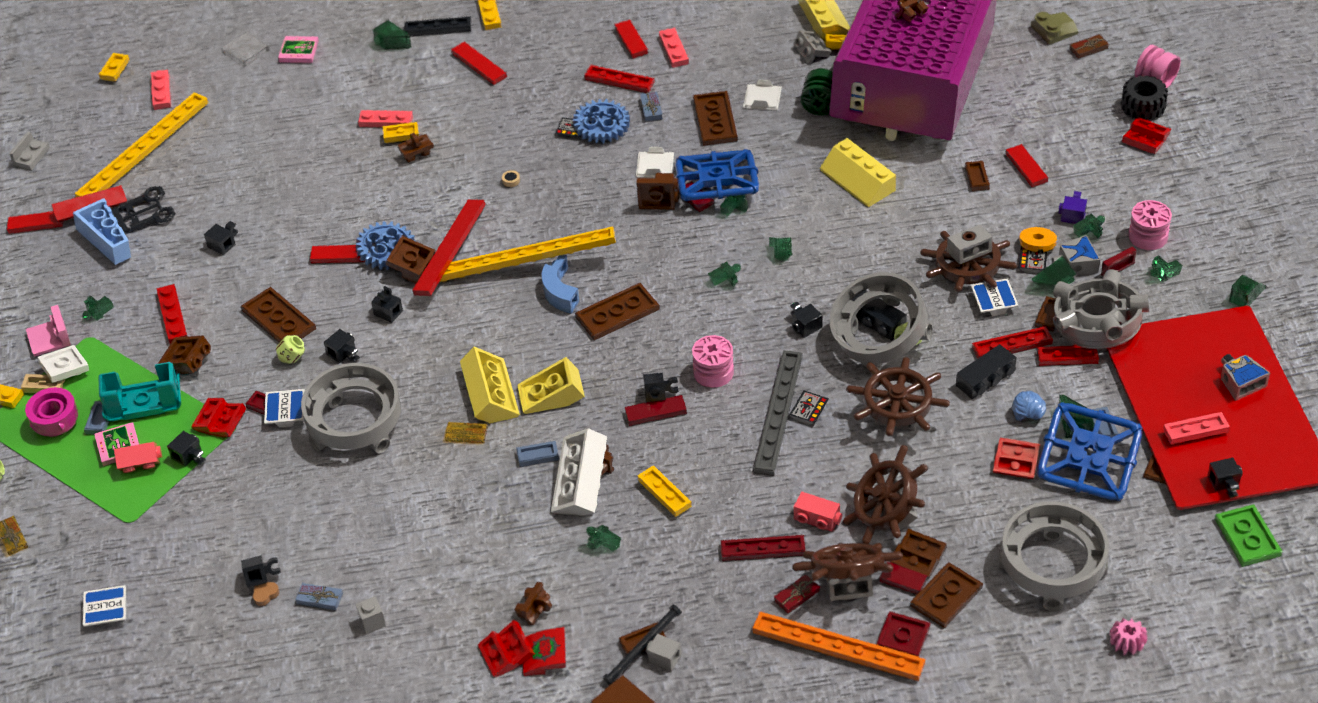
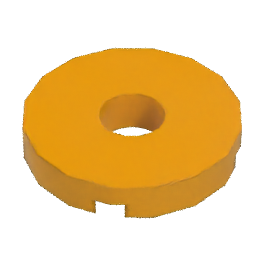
M1032 227L1024 229L1020 233L1019 241L1020 245L1029 251L1038 252V249H1043V252H1047L1056 246L1057 236L1049 229Z

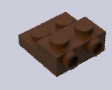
M656 173L655 178H637L639 209L675 210V202H679V191H675V189H678V178H674V173Z
M402 235L387 258L385 265L402 272L403 278L417 283L436 250Z
M203 335L175 337L158 364L171 362L179 374H193L201 367L203 358L210 353L211 345Z

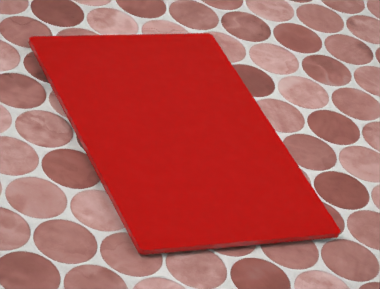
M1250 306L1142 323L1140 330L1132 339L1119 346L1107 348L1178 510L1318 486V438ZM1227 354H1230L1234 359L1248 355L1270 372L1267 387L1235 400L1221 380L1223 367L1221 359ZM1219 412L1223 413L1230 426L1227 433L1176 444H1170L1163 431L1164 424ZM1233 457L1237 465L1241 466L1243 476L1240 479L1239 490H1236L1238 496L1229 498L1226 489L1215 491L1207 475L1211 462Z

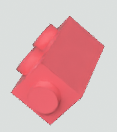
M155 442L114 449L117 469L123 470V473L134 472L137 467H143V469L154 468L155 464L160 463L159 458H162L161 447L157 446Z
M801 491L794 505V519L801 523H807L819 529L832 532L835 525H839L842 519L840 504Z

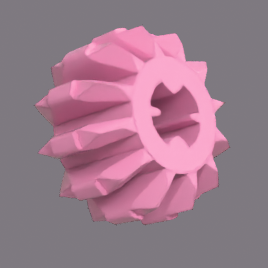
M1122 618L1121 622L1115 621L1110 629V643L1115 646L1116 651L1123 650L1124 655L1127 652H1131L1134 655L1136 650L1141 652L1147 643L1146 628L1141 627V621L1135 623L1133 618L1129 621Z

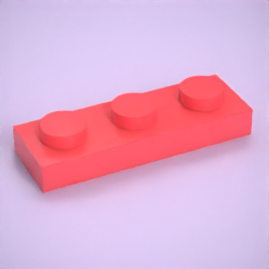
M671 28L659 31V38L672 68L688 65L689 59L676 29Z
M168 70L151 72L154 110L171 108Z
M361 110L358 124L359 127H383L412 123L413 113L412 111Z
M1219 412L1164 424L1163 431L1170 444H1176L1227 433L1230 426L1223 413Z

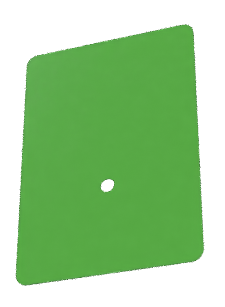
M89 337L83 339L75 346L88 363L89 371L66 378L63 383V389L68 390L73 395L78 408V419L75 425L68 432L59 436L39 435L30 427V422L25 412L28 400L36 393H24V396L15 408L6 406L0 408V442L121 521L131 523L142 516L198 465L192 460L185 467L170 457L167 445L182 431L198 437L201 450L204 452L202 455L204 458L228 437L212 436L193 430L191 426L204 404L180 390L181 407L179 409L139 418L109 421L107 427L108 430L133 422L139 444L155 442L157 446L161 447L162 458H159L160 463L155 464V467L151 469L137 467L134 472L123 473V470H118L116 463L103 466L95 435L85 434L84 431L94 402L101 401L99 397V375L116 371L119 374L122 386L159 380V378L154 373L96 338Z

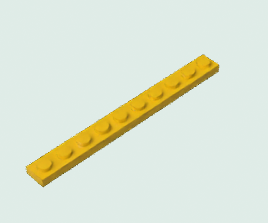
M196 92L191 94L75 192V197L108 189L207 105L208 99Z
M612 226L450 263L440 282L454 278H463L473 274H481L486 271L499 270L504 267L518 266L527 262H536L545 258H554L559 255L572 254L577 251L590 250L595 247L608 246L616 243L615 231Z

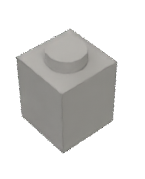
M376 596L355 604L359 620L366 634L386 627L383 612Z
M659 634L656 635L653 641L651 640L646 648L649 663L671 672L682 656L681 643Z

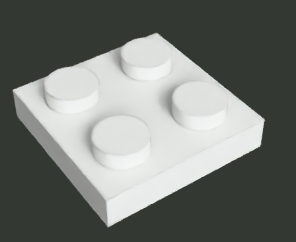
M74 345L38 357L40 366L52 383L89 371L88 363Z

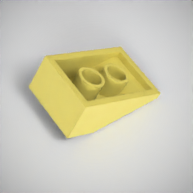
M567 357L517 384L524 414L566 407L585 397L579 370Z

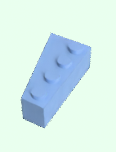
M105 198L73 212L76 230L115 265L131 258L129 241L122 228L119 227L118 221L113 216L110 207L107 206Z

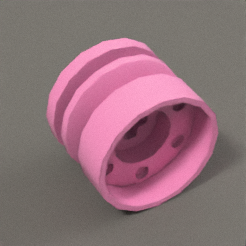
M1149 45L1137 61L1134 72L1135 77L1145 75L1155 77L1157 80L1160 79L1162 83H1165L1166 88H1168L1179 72L1181 59L1170 52L1165 53L1162 48Z
M1144 200L1133 207L1128 236L1134 246L1144 250H1157L1167 243L1172 218L1171 210L1167 205L1159 201Z
M710 335L696 341L692 348L693 372L696 381L702 386L710 388L726 385L734 375L733 347L729 340L721 336Z

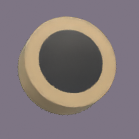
M513 170L503 173V185L506 187L517 186L520 183L519 173Z

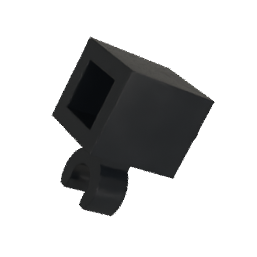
M229 221L225 228L218 224L210 228L204 234L207 247L224 256L236 245L233 237L238 233V230L234 229L236 223Z
M384 286V291L378 292L377 296L373 298L371 302L375 316L393 323L403 312L401 298L392 295V290Z
M798 302L790 305L793 309L790 312L792 315V328L796 333L805 338L823 328V315L812 304L804 308Z
M339 329L324 341L326 355L338 363H341L346 358L355 363L360 358L356 355L358 349L355 347V339L349 332L346 333Z
M663 372L643 374L646 402L666 400L665 391L672 394L679 392L678 387H671V384L678 383L677 377H670L667 381H664Z
M182 431L167 445L171 459L185 467L192 460L198 465H201L206 460L202 457L204 452L201 450L200 440L194 434Z
M1233 457L1211 462L1207 477L1215 491L1226 489L1229 498L1237 497L1238 493L1236 490H1239L1240 479L1243 476L1241 466L1237 465Z
M262 555L241 560L247 588L268 583V573L272 575L280 574V567L276 569L271 567L272 564L278 563V558H270L267 563L263 562Z

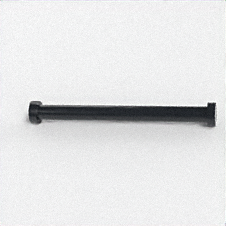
M672 604L669 607L668 613L609 674H605L602 677L608 685L615 682L614 680L647 647L648 643L655 639L657 634L676 616L679 617L682 614L676 605Z

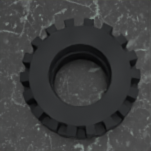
M1146 75L1137 76V78L1132 77L1123 86L1121 109L1132 119L1139 117L1145 120H1155V117L1159 118L1165 112L1168 88H1166L1165 83H1162L1160 79L1157 80L1155 77Z

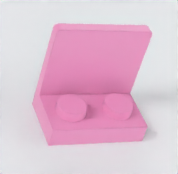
M58 305L51 307L52 315H49L50 322L26 329L33 356L42 355L71 345Z

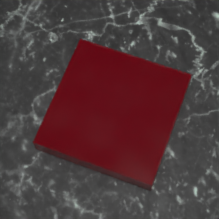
M889 611L876 645L919 657L931 623Z

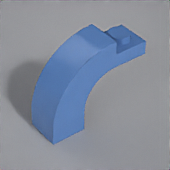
M564 254L559 255L552 262V265H544L542 284L547 301L556 309L572 314L579 303L578 288L561 282L562 277L568 270L567 255Z

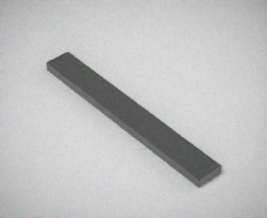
M783 350L754 467V474L775 475L803 353Z

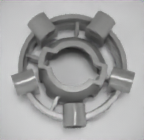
M1113 269L1107 270L1102 279L1086 280L1073 285L1060 281L1056 284L1053 291L1054 297L1057 298L1054 305L1055 316L1053 317V323L1067 341L1079 347L1088 349L1116 347L1132 339L1140 330L1143 312H1149L1148 294L1140 295L1132 286L1121 282V274Z

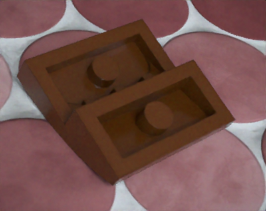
M908 529L901 544H898L895 552L899 551L902 553V559L890 561V563L925 574L927 578H930L947 548V543Z

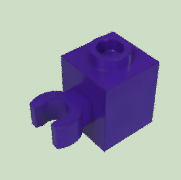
M1074 191L1073 197L1065 196L1064 203H1060L1058 214H1061V222L1083 225L1087 199H1081L1082 192Z

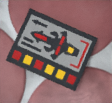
M562 117L555 134L582 137V135L578 136V133L575 132L573 119Z
M1021 246L1019 269L1025 273L1034 274L1046 271L1047 252H1043V249L1033 252Z
M803 390L789 415L795 421L806 425L815 424L829 398Z

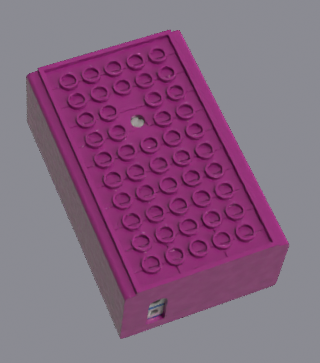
M862 0L833 64L830 116L846 121L886 128V138L890 141L896 139L897 130L951 140L993 31L997 0H924L929 7L927 12L920 16L915 11L917 15L909 23L903 17L900 19L895 17V14L900 10L897 4L899 0Z

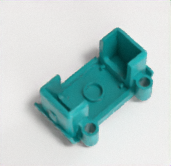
M171 362L155 364L159 380L122 386L119 374L116 371L100 374L98 377L99 397L102 403L103 418L107 421L127 420L179 409L181 407L179 374L176 376L173 364Z

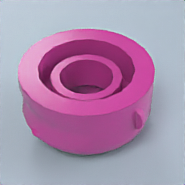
M53 387L41 390L28 400L25 407L30 427L42 436L53 437L68 432L78 419V408L74 397L68 390Z

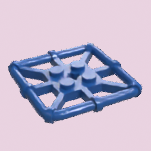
M744 149L717 153L716 151H711L708 154L679 156L676 158L677 175L675 178H678L679 194L684 201L708 198L723 199V197L747 194L754 195L759 191L758 168L755 166L751 150ZM747 160L748 166L734 167L741 161ZM683 166H687L698 171L683 172ZM748 174L751 178V182L743 178L737 177V175ZM698 180L686 189V181ZM734 184L742 188L722 190L721 185L730 186ZM703 187H717L715 191L697 192Z
M1061 402L1053 413L1048 433L1043 439L1045 443L1039 459L1037 475L1040 479L1042 478L1048 482L1075 489V492L1078 493L1085 492L1105 499L1120 501L1127 491L1132 470L1137 464L1136 456L1143 428L1140 424L1106 414L1103 410L1095 411ZM1069 412L1096 419L1093 432L1079 428ZM1061 415L1073 432L1071 442L1055 437ZM1101 421L1129 428V430L1114 437L1098 434ZM1133 436L1127 458L1111 454L1113 445ZM1052 445L1068 450L1065 460L1046 467ZM1091 448L1095 453L1089 456L1085 449ZM1108 462L1125 466L1119 488L1116 487L1106 471ZM1065 467L1081 470L1078 482L1053 475V473ZM1086 472L1101 476L1110 491L1084 484Z

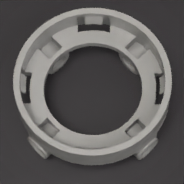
M873 273L855 280L838 295L830 313L831 332L839 347L848 357L861 362L863 370L867 373H870L866 368L867 363H873L880 371L883 363L893 361L905 355L919 340H931L933 334L932 324L927 319V308L919 290L909 279L895 273ZM867 289L870 290V291L864 293L863 295H861L860 297H858V298L853 302L852 299H853L855 296H857L859 293H861V292H863V291H865V290H867ZM910 294H912L915 299H918V306H916L914 300L909 296ZM878 298H882L884 303L894 307L899 306L901 302L904 303L909 311V321L904 332L896 340L882 346H867L856 340L854 337L858 330L856 314L865 304Z
M348 363L332 367L315 377L303 393L301 409L310 435V444L317 452L327 446L336 449H357L369 445L375 452L381 454L390 446L388 433L391 432L399 420L401 402L397 385L386 371L370 364ZM363 377V378H369V380H362V379H352V380H350V378ZM363 389L374 393L375 400L382 408V412L371 426L356 432H340L330 428L324 422L322 413L325 405L327 404L330 408H337L343 402V391ZM311 403H315L313 416H308L307 410L310 409Z
M1063 502L1035 503L1021 509L1008 521L1003 532L1002 549L999 552V569H1005L1011 579L1023 589L1043 596V606L1046 610L1058 611L1063 608L1064 598L1074 597L1087 592L1100 581L1103 575H1107L1109 540L1100 522L1084 509ZM1028 521L1030 523L1023 527L1018 533L1014 531V529L1023 522ZM1082 524L1088 528L1095 536L1091 538L1079 525ZM1043 530L1045 539L1057 541L1063 537L1064 531L1075 536L1084 545L1087 552V562L1084 568L1072 577L1065 579L1045 578L1031 571L1024 563L1021 556L1023 543L1034 533Z

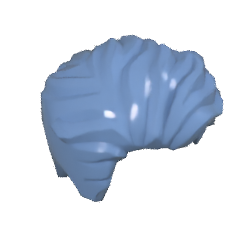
M1022 391L1014 398L1011 410H1013L1017 421L1025 418L1037 420L1045 414L1046 402L1033 391Z

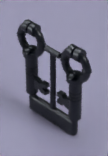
M161 186L149 187L141 196L119 204L120 207L111 209L113 216L117 219L118 225L124 233L130 231V228L133 232L152 223L168 222L176 214L172 207H161L158 200L165 195ZM156 191L158 196L150 198L148 194ZM143 202H156V204L137 212L133 209L134 205ZM156 207L159 208L152 216L139 221L137 215ZM120 208L122 211L126 209L130 215L122 217L119 211ZM166 211L169 216L160 219L159 214ZM131 218L133 223L129 225L130 228L124 222V220Z

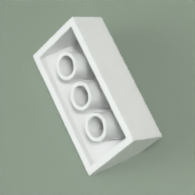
M588 428L564 436L551 507L552 513L575 516L595 513L607 436Z

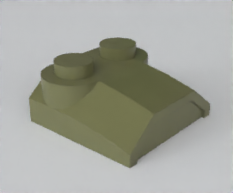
M1047 12L1037 13L1030 25L1049 45L1078 34L1075 22L1065 12L1055 14Z

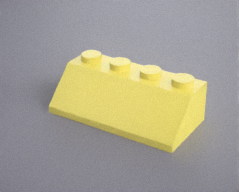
M799 0V5L811 26L824 43L826 34L847 35L850 26L834 0Z
M848 138L833 146L820 167V171L868 208L896 191V174Z
M473 347L460 360L475 418L488 423H494L518 417L520 413L504 359Z

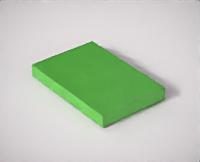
M1254 504L1215 514L1214 519L1242 567L1282 556L1283 551Z

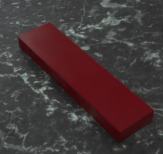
M804 535L721 540L722 561L803 556L804 551H806Z

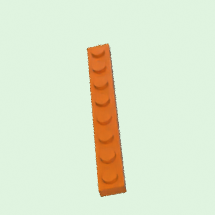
M761 611L753 626V633L916 681H919L925 666L926 659Z

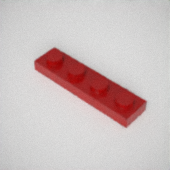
M175 284L156 288L169 343L171 344L175 337H188Z

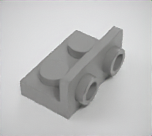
M799 30L793 43L809 64L812 63L815 56L829 57L832 52L826 47L820 36L812 31Z
M27 132L10 152L13 165L32 171L50 149V146L47 142L33 139L32 133Z

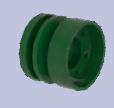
M818 68L813 69L807 74L800 97V103L807 112L820 116L830 114L833 71Z

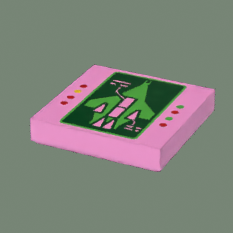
M285 36L278 57L279 62L312 63L319 42L318 37Z
M133 422L94 434L103 466L116 463L114 449L139 445Z

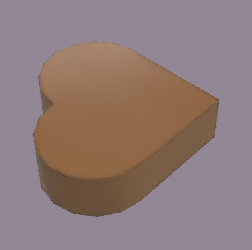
M274 582L256 585L253 594L255 604L265 606L271 599H275L280 593L278 585Z

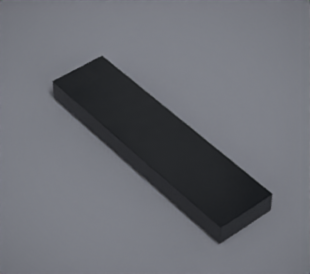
M471 16L404 22L405 37L471 32Z

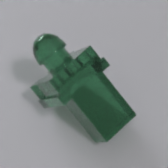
M728 196L720 205V213L729 216L734 209L745 213L749 207L748 201H746L747 196Z
M1092 213L1086 215L1085 219L1073 225L1074 233L1078 237H1082L1091 231L1097 238H1100L1103 234L1101 225L1105 222V217L1103 215L1095 217Z
M769 237V247H774V258L784 261L793 255L791 237Z
M1156 256L1151 264L1153 269L1150 270V275L1158 277L1161 281H1167L1168 278L1179 275L1183 265L1177 260L1167 263L1160 256Z
M728 262L720 264L721 266L708 273L709 279L714 286L727 279L734 287L738 283L735 273L741 270V265L733 264L731 267Z
M88 296L84 301L87 311L83 312L82 317L85 320L93 317L98 321L104 317L105 313L114 308L113 303L106 296L98 301L94 297Z
M602 524L597 528L589 526L586 529V533L590 536L588 538L590 542L587 544L590 550L593 551L601 545L611 551H615L620 547L621 537L611 532L608 526Z

